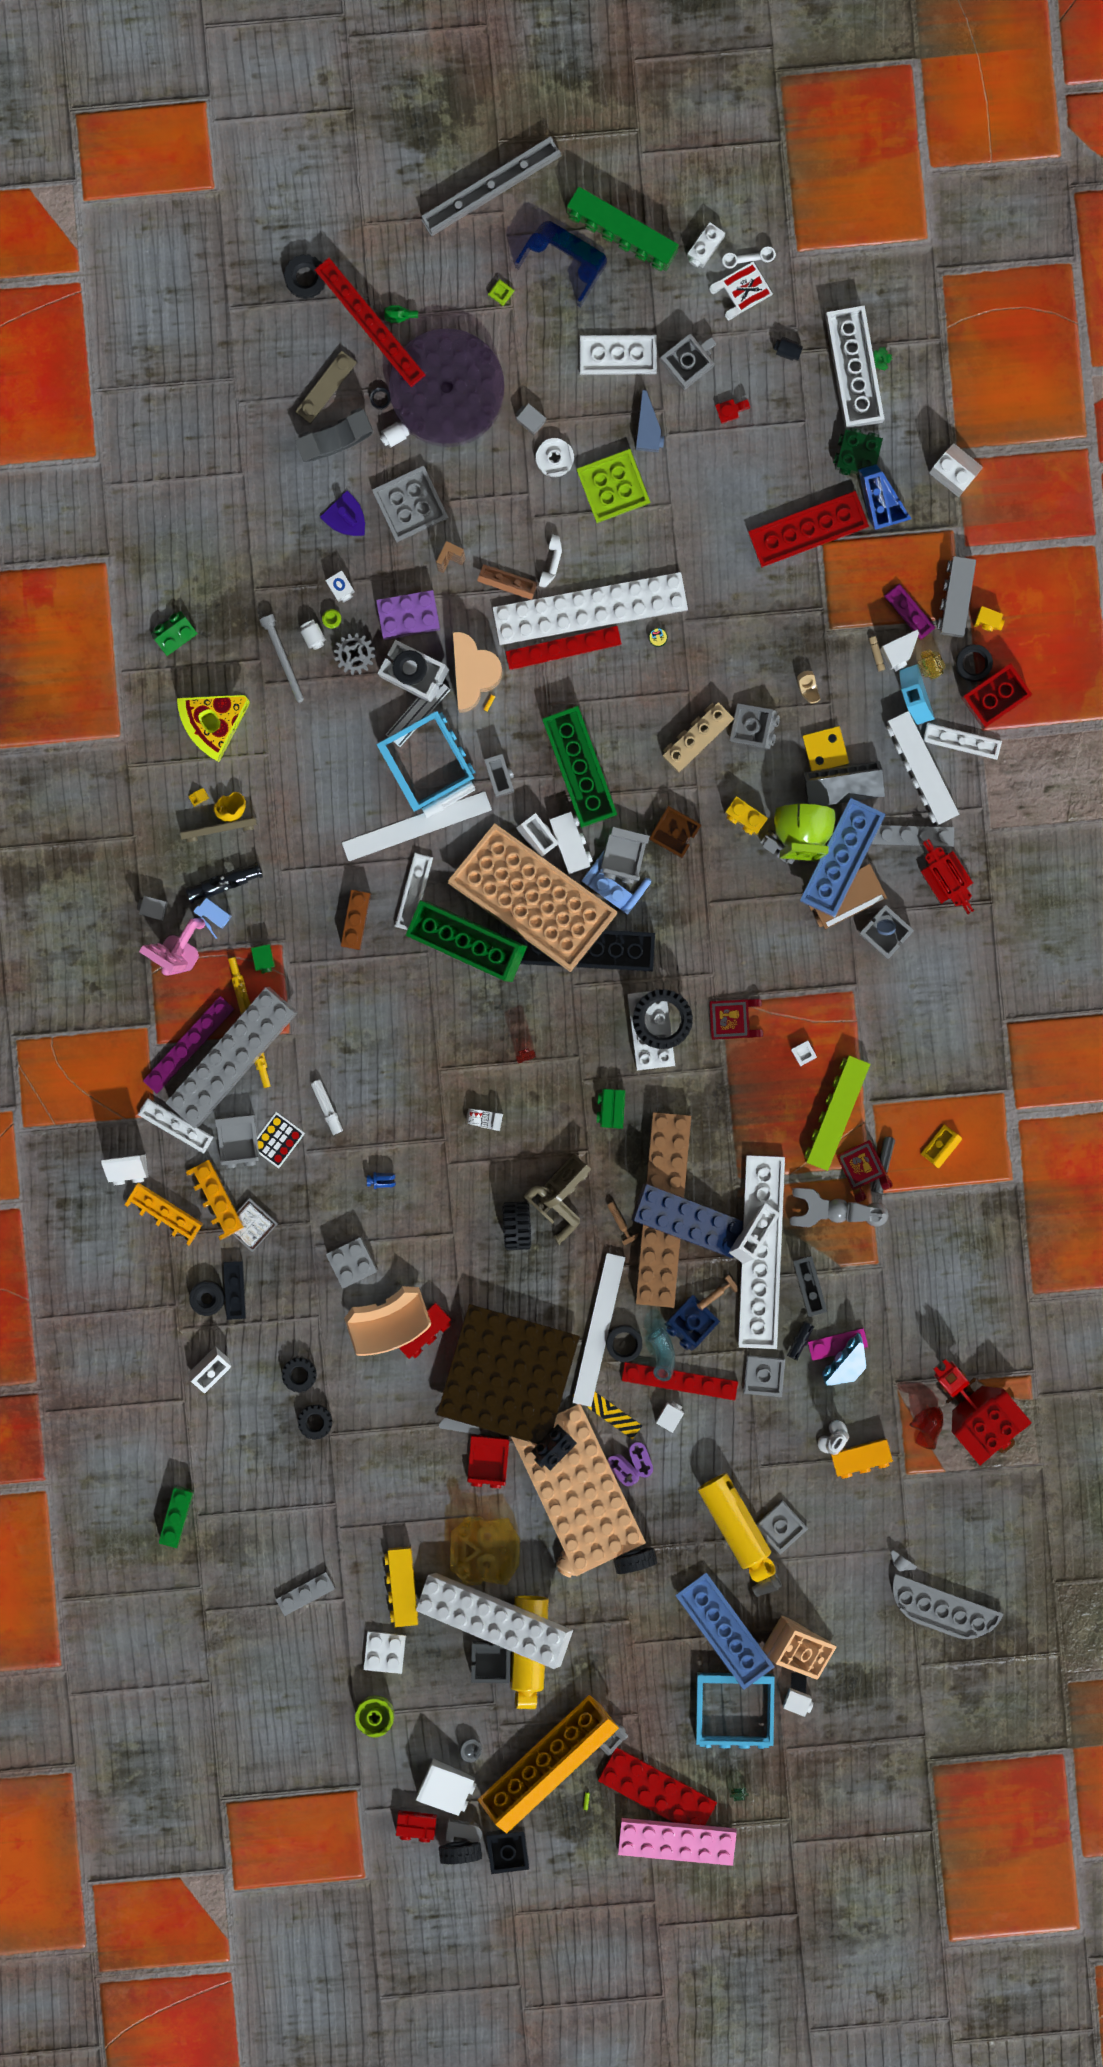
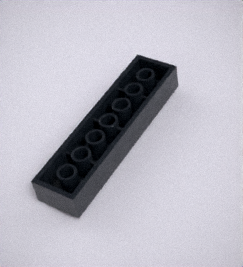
M501 924V935L527 946L520 965L563 967L508 926ZM604 930L574 968L653 972L655 933Z

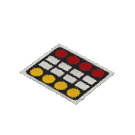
M276 1112L257 1137L259 1154L277 1168H280L305 1133Z

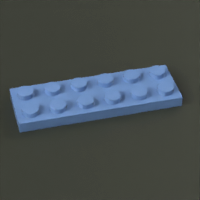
M850 798L827 845L829 846L828 854L820 859L800 902L834 918L836 917L885 817L884 813Z
M707 1573L675 1595L743 1690L774 1668L772 1662Z

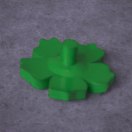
M880 347L879 350L873 352L876 369L885 371L888 369L887 363H890L893 359L891 354H887L886 347Z

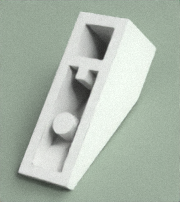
M764 1203L738 1236L729 1253L743 1264L753 1260L780 1213L767 1203Z

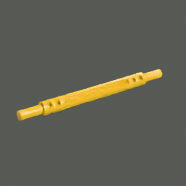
M233 957L228 959L233 976L231 978L242 1015L250 1006V1001L243 976L240 975L236 958ZM263 1052L256 1060L255 1066L256 1070H259L263 1088L271 1087Z

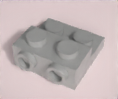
M737 703L730 741L770 749L776 740V735L773 734L774 728L780 722V716L777 715L778 712L772 709Z

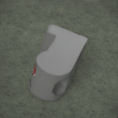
M449 1818L445 1841L453 1842L454 1837L466 1838L470 1842H478L482 1837V1828L477 1823Z

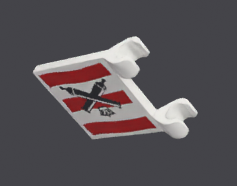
M754 262L715 282L709 288L712 294L725 288L735 307L728 310L725 314L727 320L733 319L740 313L773 295Z

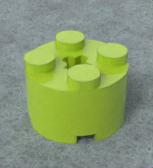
M373 1695L363 1699L358 1705L355 1714L357 1728L369 1737L383 1736L392 1727L395 1715L394 1708L389 1700L382 1696ZM373 1712L379 1715L377 1720H374V1717H370Z

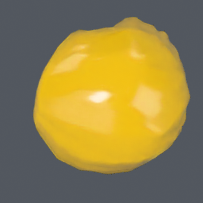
M233 792L229 796L223 795L214 805V812L222 821H237L244 813L246 800L239 792Z

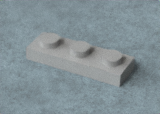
M326 1571L275 1600L284 1616L334 1590L335 1586Z

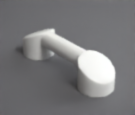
M764 247L758 253L739 256L727 253L723 256L722 263L728 269L734 268L738 263L757 260L769 263L774 260L776 253L772 247Z
M552 534L549 549L554 550L549 572H542L539 586L544 588L555 578L562 553L560 538Z

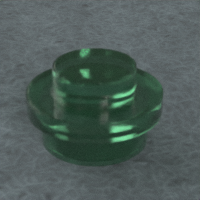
M746 1788L732 1789L730 1798H734V1801H745V1797L749 1796Z

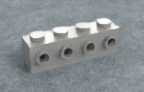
M953 556L951 561L948 560L946 572H950L949 579H945L943 591H946V598H942L940 610H943L942 618L939 617L937 629H940V634L964 637L976 566L975 559Z

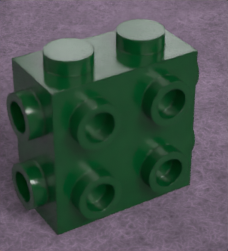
M855 428L845 430L844 434H840L838 445L841 448L840 453L836 452L833 462V464H837L835 470H839V473L842 475L850 476L852 473L860 478L859 469L877 464L883 438H879V434L868 432V435L860 433L861 430Z

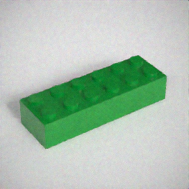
M581 187L577 188L567 206V214L570 220L575 223L580 221L586 225L585 228L593 233L599 232L602 234V238L610 243L612 241L618 243L620 249L625 252L630 250L636 254L635 257L643 262L645 260L652 263L651 266L658 271H667L678 252L679 244Z
M579 706L543 718V725L581 829L617 816L618 814Z
M423 900L419 901L405 935L508 982H513L527 946Z

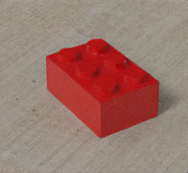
M1010 663L961 699L982 729H985L1033 694Z

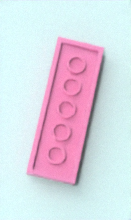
M622 1818L618 1855L733 1866L737 1828Z

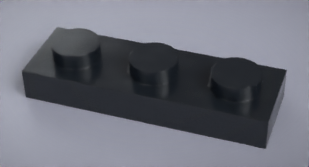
M243 1261L223 1262L227 1320L246 1319Z

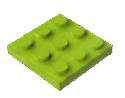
M631 449L576 469L596 524L650 504Z

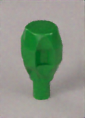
M390 305L384 308V319L389 323H401L409 320V318H418V310H409L400 305Z

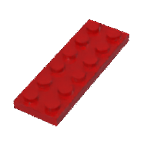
M856 491L750 530L748 534L760 566L763 568L869 528V524Z
M619 1747L613 1751L598 1779L600 1783L674 1823L705 1826L717 1804L716 1800Z

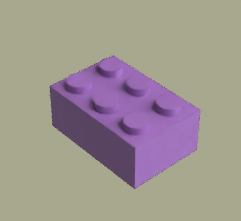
M433 590L376 600L384 640L440 630Z

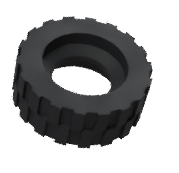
M301 254L290 260L285 267L284 273L288 290L298 298L307 299L318 296L324 290L326 284L315 271L322 262L309 254ZM308 267L313 270L315 279L311 285L302 286L297 282L296 274L299 269Z
M652 1547L627 1552L613 1559L617 1574L639 1571L658 1563L654 1548Z
M455 1842L438 1847L440 1863L462 1864L482 1859L480 1842Z

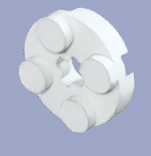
M550 438L539 446L536 452V464L544 475L560 477L572 468L574 453L571 446L559 438ZM552 453L560 455L561 458L558 459L557 463L549 459V457H552Z

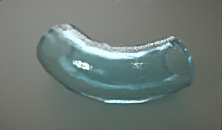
M659 1328L648 1337L656 1353L657 1362L653 1373L657 1379L668 1381L672 1377L676 1365L675 1352L668 1334L664 1328Z

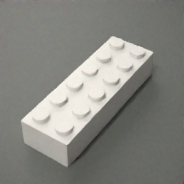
M865 306L826 312L825 319L845 429L883 423L884 414Z

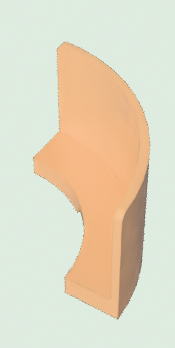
M402 1286L398 1292L385 1299V1304L380 1306L372 1304L351 1308L344 1319L357 1356L375 1355L397 1349L418 1338L431 1326L419 1287Z

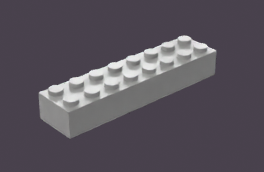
M266 987L167 1100L166 1104L193 1128L199 1127L298 1012L274 990Z

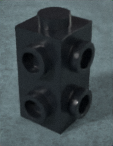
M557 1424L531 1452L536 1456L534 1461L541 1468L545 1465L551 1471L577 1442Z

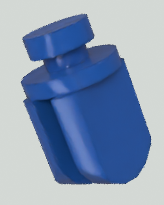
M373 1172V1177L367 1175V1187L371 1186V1184H373L374 1189L395 1187L396 1182L393 1181L396 1178L395 1173Z

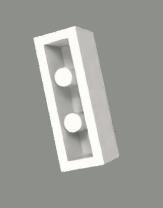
M569 812L550 819L549 821L559 843L558 846L568 874L591 867L590 862H593L590 852H585L583 845L586 844L583 833L579 834L577 826H580L577 816H572V813Z

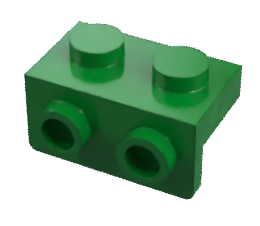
M182 611L172 614L163 624L157 625L150 634L165 655L168 656L198 633Z

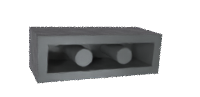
M809 1255L792 1260L807 1316L811 1317L827 1312L812 1256Z

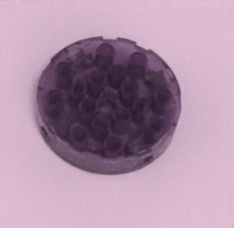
M457 329L431 330L411 340L404 349L426 376L411 388L395 367H392L389 379V392L398 420L417 439L440 447H456L478 439L490 429L498 418L505 395L503 371L494 352L478 337ZM443 385H452V391L448 393L443 392Z

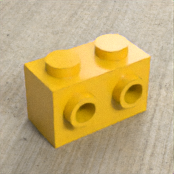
M737 796L725 812L728 815L726 819L735 825L738 822L743 826L742 830L749 835H757L768 819Z

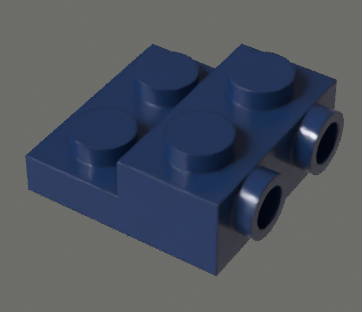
M694 1295L690 1296L664 1324L667 1327V1333L673 1337L676 1335L681 1340L679 1342L684 1349H690L691 1351L720 1322L706 1307L703 1310L698 1308L697 1304L700 1301Z

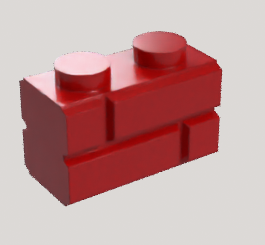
M399 1810L396 1836H400L399 1839L401 1840L419 1838L418 1841L429 1843L430 1840H434L437 1814Z

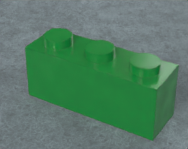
M177 1485L174 1487L159 1544L178 1548L195 1490Z

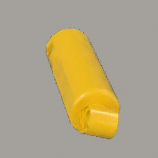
M727 1472L701 1485L697 1490L741 1568H749V1574L755 1582H760L773 1576L776 1571L775 1565L771 1559L767 1558L771 1554V1550Z
M533 1595L515 1596L514 1606L548 1619L549 1598ZM512 1652L510 1688L516 1691L515 1708L536 1709L537 1692L544 1689L545 1665Z

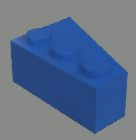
M877 464L859 469L869 522L875 530L911 519Z

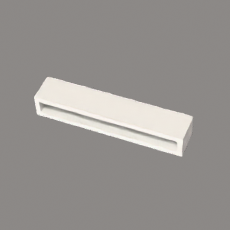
M909 711L887 722L888 726L885 727L890 737H894L896 741L894 744L898 754L902 753L905 759L902 761L907 772H911L913 776L911 781L915 789L919 788L922 794L919 796L924 806L927 805L930 810L928 816L931 822H936L937 825H940L960 815Z

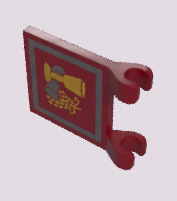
M762 1000L710 1001L712 1040L763 1037V1030H750L748 1008L762 1006Z
M871 1140L837 1155L853 1190L856 1202L867 1199L861 1186L878 1178L883 1190L893 1186Z

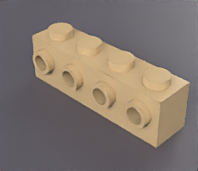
M719 702L716 705L710 704L704 710L706 714L702 718L698 716L691 723L693 727L688 732L684 730L677 736L678 742L674 745L670 743L663 750L665 753L663 758L678 773L734 720Z

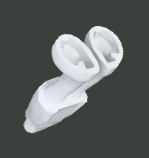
M834 1420L829 1424L830 1437L821 1436L817 1444L822 1452L837 1455L848 1441L849 1434L846 1425L842 1421Z

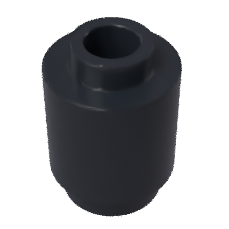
M782 337L781 340L777 339L773 350L777 351L776 355L791 361L793 359L798 361L803 346L799 345V342Z

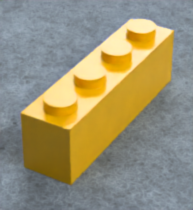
M411 1546L388 1548V1553L385 1554V1565H389L390 1570L389 1573H386L387 1584H391L392 1592H388L389 1603H393V1611H390L391 1623L395 1622V1627L418 1625Z

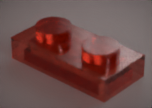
M529 1048L518 1051L519 1056H516L519 1064L537 1056L534 1050L530 1051Z

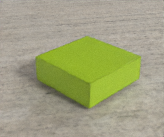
M499 279L488 293V296L504 307L515 290Z

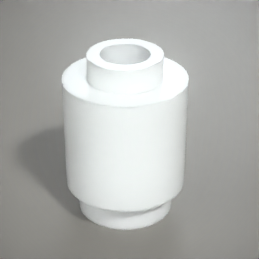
M396 422L381 431L380 439L385 446L388 445L391 448L405 440L406 436L410 434L403 422Z
M311 620L300 626L301 634L308 648L316 650L324 646L323 642L326 639L318 623Z

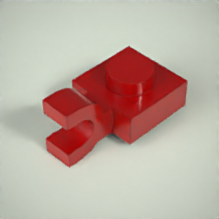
M731 399L715 405L721 424L738 419V412L750 409L748 399L737 404Z

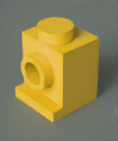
M982 606L978 612L974 627H978L980 624L984 630L990 632L993 629L1001 631L1005 620L1002 619V613Z

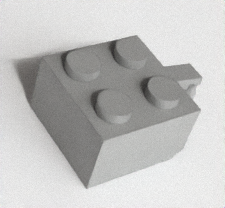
M689 334L661 356L660 361L685 391L714 367L715 363L709 357L711 355L709 350L716 345V342L712 338L704 343L701 340L697 342Z

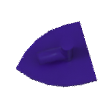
M348 491L320 516L328 526L339 533L350 536H365L363 511L359 503Z

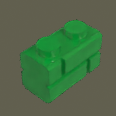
M602 1089V1093L598 1092V1104H601V1112H597L596 1123H600V1127L623 1129L626 1090Z

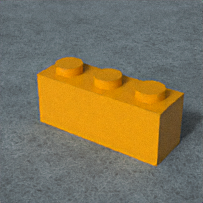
M886 1438L842 1449L837 1455L830 1454L836 1476H841V1479L853 1476L852 1473L858 1471L860 1474L870 1472L872 1467L885 1468L890 1466V1462H893Z

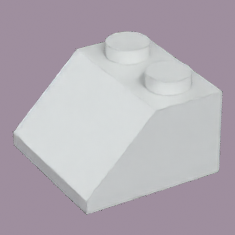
M918 629L882 646L880 652L889 670L894 669L896 672L906 667V662L911 658L919 635Z

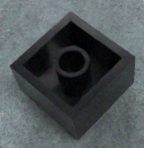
M525 1827L512 1828L508 1833H505L503 1830L486 1833L491 1874L529 1870L530 1864Z

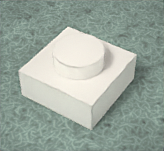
M808 1040L791 1049L799 1066L817 1058Z

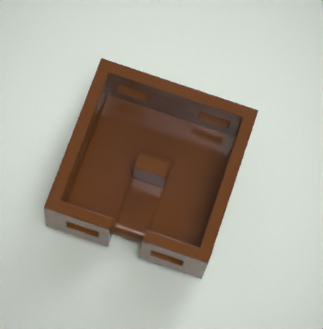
M668 806L649 840L682 859L690 844H687L690 837L694 839L701 824Z

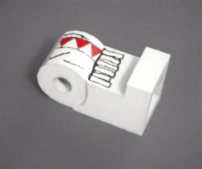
M468 1108L466 1124L500 1131L503 1114Z

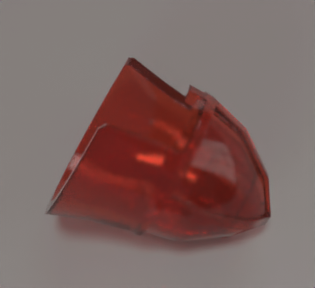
M939 1406L930 1407L914 1416L909 1425L920 1430L915 1440L916 1444L926 1449H936L944 1424L941 1408Z

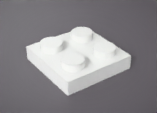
M368 1631L364 1670L402 1674L406 1635Z

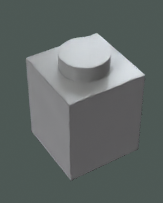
M529 403L526 407L522 406L516 413L518 416L516 421L533 435L546 422V417Z
M144 896L143 899L139 900L137 910L140 911L139 915L163 921L168 902Z

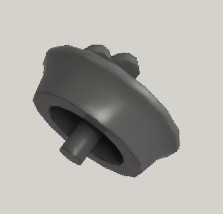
M475 1739L464 1741L460 1746L461 1758L468 1763L476 1761L481 1755V1744Z

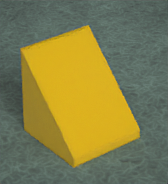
M204 788L188 796L194 807L209 799Z

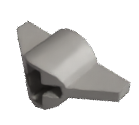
M891 1550L890 1554L893 1565L898 1571L915 1570L917 1568L916 1565L905 1557Z

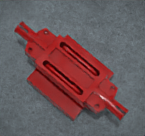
M930 839L923 842L922 844L928 851L925 860L929 866L920 871L939 903L942 904L946 900L951 899L954 906L962 905L967 915L973 912L974 909L968 902L972 895L967 889L973 882L955 853L952 851L946 855L942 847L934 848Z

